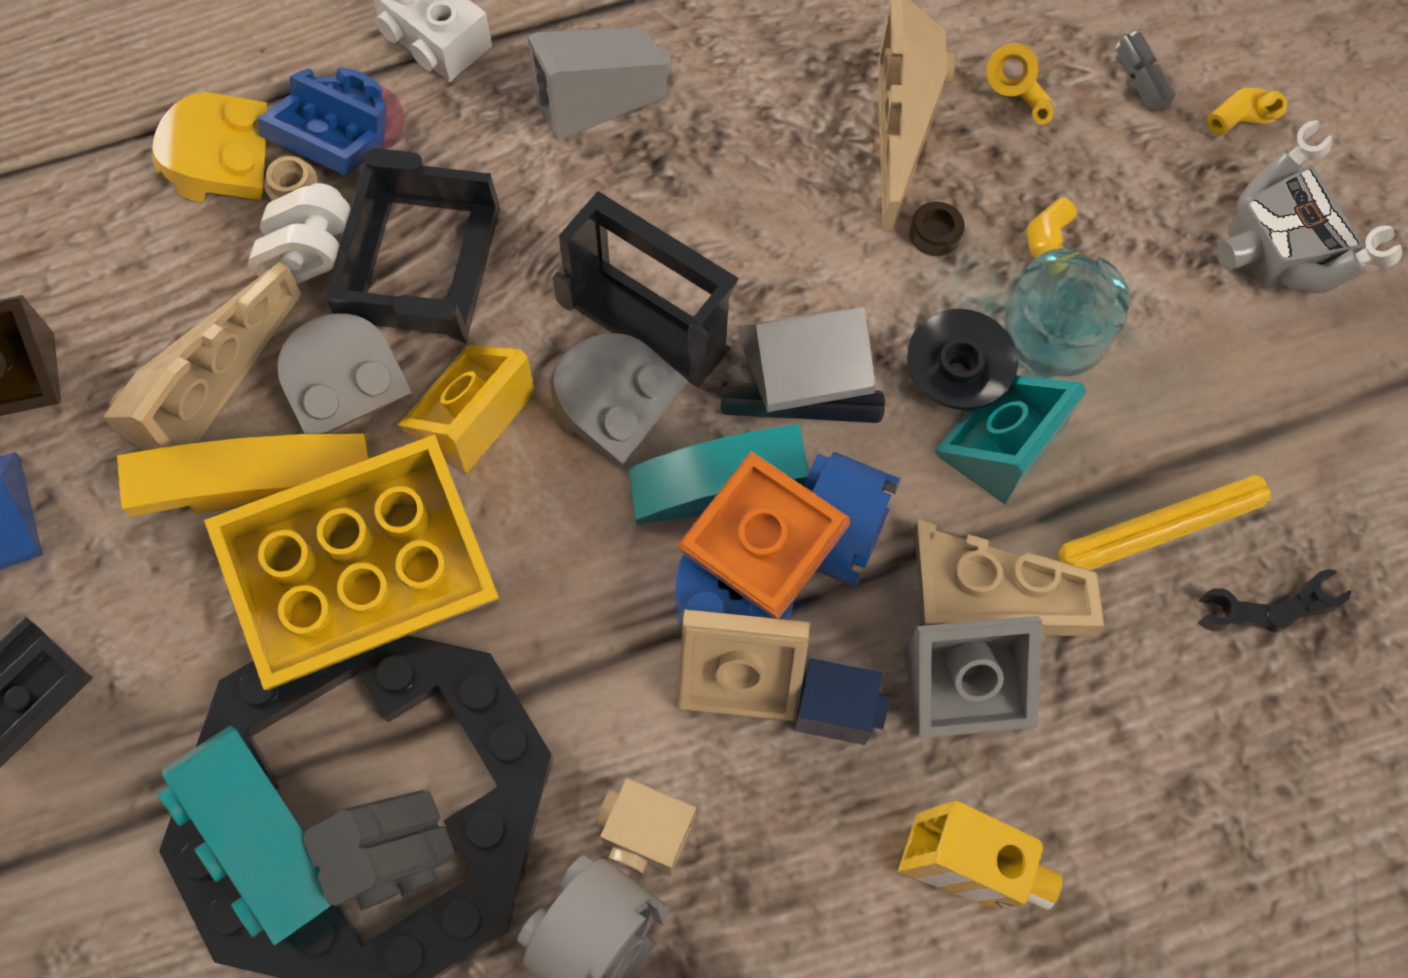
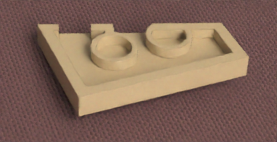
M917 519L914 535L921 626L1039 616L1042 621L1041 635L1099 636L1104 627L1096 572L1029 552L1022 556L989 547V540L969 534L966 539L936 531V524Z

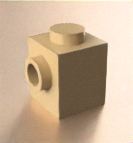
M626 778L620 793L610 790L606 795L595 825L603 828L600 838L603 847L611 850L608 857L611 862L638 874H643L647 865L672 876L696 819V807Z

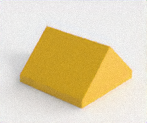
M467 345L400 421L398 426L416 441L435 434L445 461L464 474H467L535 394L527 355L521 349Z

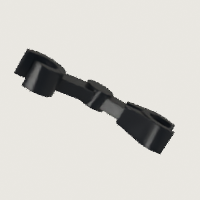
M1330 569L1316 574L1291 599L1273 605L1238 601L1230 591L1214 588L1206 592L1198 601L1203 603L1213 602L1220 605L1224 610V617L1207 614L1198 623L1210 631H1221L1231 624L1264 627L1271 632L1279 633L1301 617L1336 610L1349 600L1351 590L1337 598L1326 596L1321 590V583L1337 573L1336 570Z

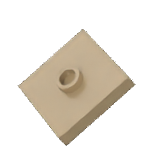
M685 609L676 708L796 721L809 642L810 622Z

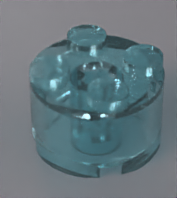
M1053 249L1033 259L1021 276L1004 316V329L1011 336L1015 344L1018 358L1028 365L1029 370L1035 376L1048 379L1054 376L1079 375L1091 370L1105 357L1123 327L1130 303L1129 289L1117 268L1099 256L1097 261L1079 255L1080 249Z

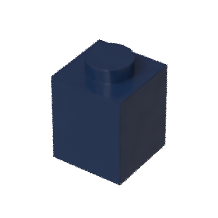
M810 658L804 675L794 731L866 745L873 732V728L883 730L886 721L889 694L879 692L882 672Z

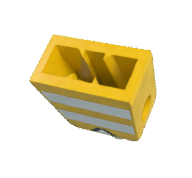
M957 800L916 813L898 868V873L993 909L1024 906L1028 901L1049 910L1057 902L1063 883L1061 873L1039 864L1043 851V844L1039 839Z

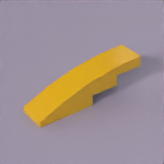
M295 434L245 437L182 444L117 455L121 509L129 517H135L190 506L196 514L246 505L370 459L367 438L365 434Z

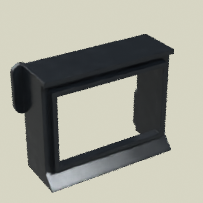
M372 148L364 155L365 163L325 299L333 314L356 315L375 326L445 334L466 344L500 211V204L491 173L423 166L422 158L418 153ZM393 203L470 212L448 300L410 295L397 297L367 293Z
M597 191L559 235L564 274L557 272L553 276L557 302L569 311L576 309L611 333L628 335L642 341L688 380L689 383L700 388L730 350V346L726 344L729 298L739 278ZM607 230L711 294V296L693 317L610 264Z

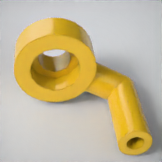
M1021 43L1005 44L998 48L988 61L986 74L990 86L997 93L1004 96L1013 97L1021 95L1033 110V120L1041 125L1047 124L1054 115L1055 103L1036 81L1039 73V62L1036 54L1030 47ZM1010 59L1019 60L1023 65L1022 75L1017 78L1008 77L1004 71L1005 63Z

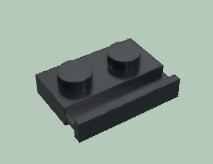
M27 617L0 641V768L93 679L80 664Z

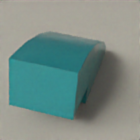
M800 424L761 429L711 440L679 449L630 467L629 477L636 524L701 516L751 451L805 487L809 472Z

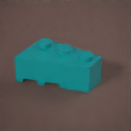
M232 726L225 728L162 769V777L168 784V787L158 792V796L179 827L192 820L205 842L194 850L215 882H218L227 875L242 897L233 902L231 906L252 938L264 930L275 946L331 906L327 903L317 878L318 873L321 871L320 867L312 865L302 839L305 835L235 728Z

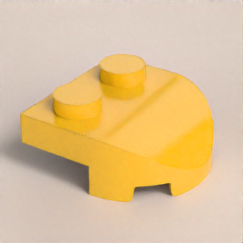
M209 92L192 94L178 101L162 118L155 132L152 160L158 174L162 172L176 186V192L180 196L204 204L206 192L261 201L264 185L266 138L259 136L258 117L267 112V102Z

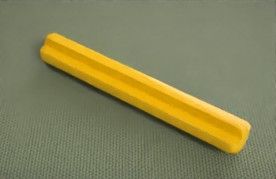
M1253 475L1064 543L1058 551V557L1060 562L1092 570L1264 507L1272 499V493L1262 476Z

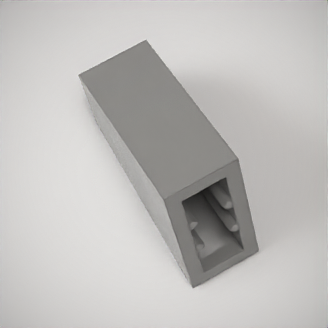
M645 27L536 32L527 36L536 102L557 141L667 97V75L672 72L670 59L662 44H654Z

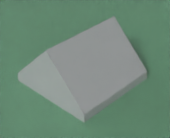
M864 307L835 309L739 325L737 328L739 340L767 412L875 393L876 384Z
M1039 616L916 627L904 653L916 731L919 739L1038 728L1042 621Z

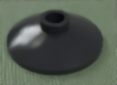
M949 309L928 317L915 329L907 349V366L913 382L932 401L952 409L974 410L995 403L1010 389L1018 369V354L1011 336L1002 325L991 317L968 309ZM950 364H963L968 372L956 371Z

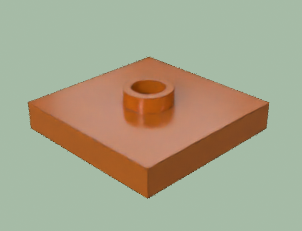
M751 451L677 546L682 554L774 619H779L851 523L850 517Z

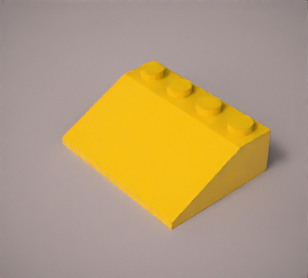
M435 434L204 520L265 691L499 599Z

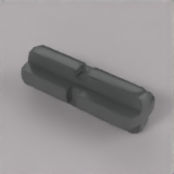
M1134 31L1130 34L1125 33L1119 38V43L1115 46V50L1129 76L1137 78L1133 83L1147 109L1155 112L1167 108L1175 97V91L1161 66L1159 64L1153 65L1157 59L1143 34L1139 31Z

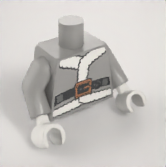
M1314 120L1305 123L1299 129L1297 134L1298 146L1290 153L1286 150L1282 151L1251 180L1237 201L1238 213L1228 227L1230 237L1218 242L1217 256L1220 264L1229 271L1248 265L1258 283L1263 287L1272 288L1284 285L1289 289L1320 294L1326 293L1366 273L1365 267L1372 263L1383 268L1395 265L1402 256V247L1397 245L1388 251L1376 250L1378 245L1390 241L1395 236L1394 229L1391 226L1384 225L1373 229L1367 235L1365 241L1366 248L1363 249L1365 245L1313 165L1302 168L1300 164L1306 159H1321L1330 152L1332 147V135L1328 136L1318 146H1308L1305 143L1306 139L1314 135L1320 128L1319 121Z

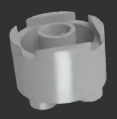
M586 855L580 856L565 873L560 884L564 891L552 904L548 912L543 908L537 910L528 919L519 933L517 940L526 948L523 961L524 968L536 978H632L655 944V941L648 937L646 933L653 919L664 926L668 916V906L608 860L599 859L593 862Z

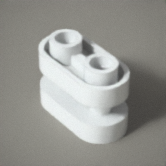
M316 183L311 186L301 187L268 203L260 223V230L265 236L257 239L253 244L248 260L250 270L260 277L280 262L289 266L297 284L332 270L339 249V243L334 236L341 234L345 229L350 213L348 202L334 187Z

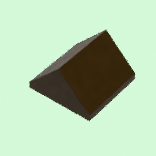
M23 295L0 299V416L59 404L61 397L54 332Z

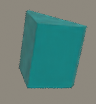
M1016 375L1010 389L998 401L983 408L967 410L935 452L944 462L1006 504L1067 425L1087 390L1082 382Z

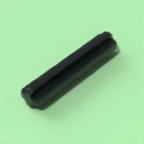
M726 382L721 388L720 408L721 412L725 415L879 423L884 416L885 397L882 391L875 390L874 394L767 412L756 383Z

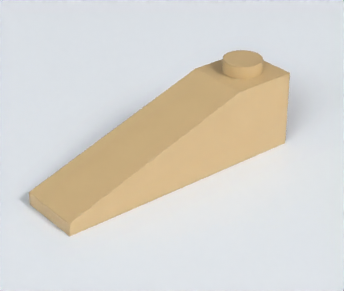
M890 0L878 58L882 231H893L939 105L944 83H952L954 77L955 54L954 52H946L945 29L911 0Z
M278 262L136 371L128 384L114 394L109 404V410L103 418L124 442L142 451L199 442L301 296L300 289L289 266Z

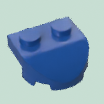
M339 67L335 77H314V73L310 68L299 71L290 76V95L258 117L259 136L347 176L365 162L364 155L368 150L381 148L386 135V103L382 98V88L371 77L348 68Z

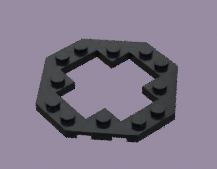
M407 635L268 691L263 689L254 661L219 680L196 747L225 728L232 726L237 730L275 790L279 788V785L253 736L358 674L362 677L388 722L442 691L498 787L444 820L445 825L474 875L366 944H363L342 904L338 906L331 905L275 946L264 930L252 938L231 906L233 902L242 897L228 875L215 882L194 850L205 842L192 820L179 827L171 816L159 852L214 963L278 978H439L509 933L515 910L514 903L522 872L526 867L538 820L537 814L544 787L550 774L553 757L491 653Z

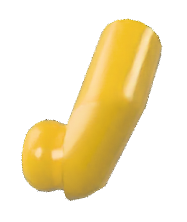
M1243 88L1236 91L1211 112L1206 118V123L1210 131L1217 135L1226 134L1238 122L1269 124L1284 115L1287 110V100L1283 93L1279 91Z
M1059 197L1030 222L1026 230L1030 253L1033 258H1038L1041 267L1044 269L1056 268L1067 258V251L1061 245L1063 243L1061 230L1076 218L1077 209L1073 202L1066 197Z

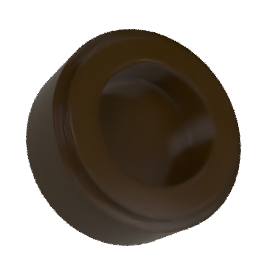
M929 202L920 206L914 213L909 231L910 239L913 245L922 253L930 256H944L953 252L960 244L965 223L961 213L952 205L944 202Z

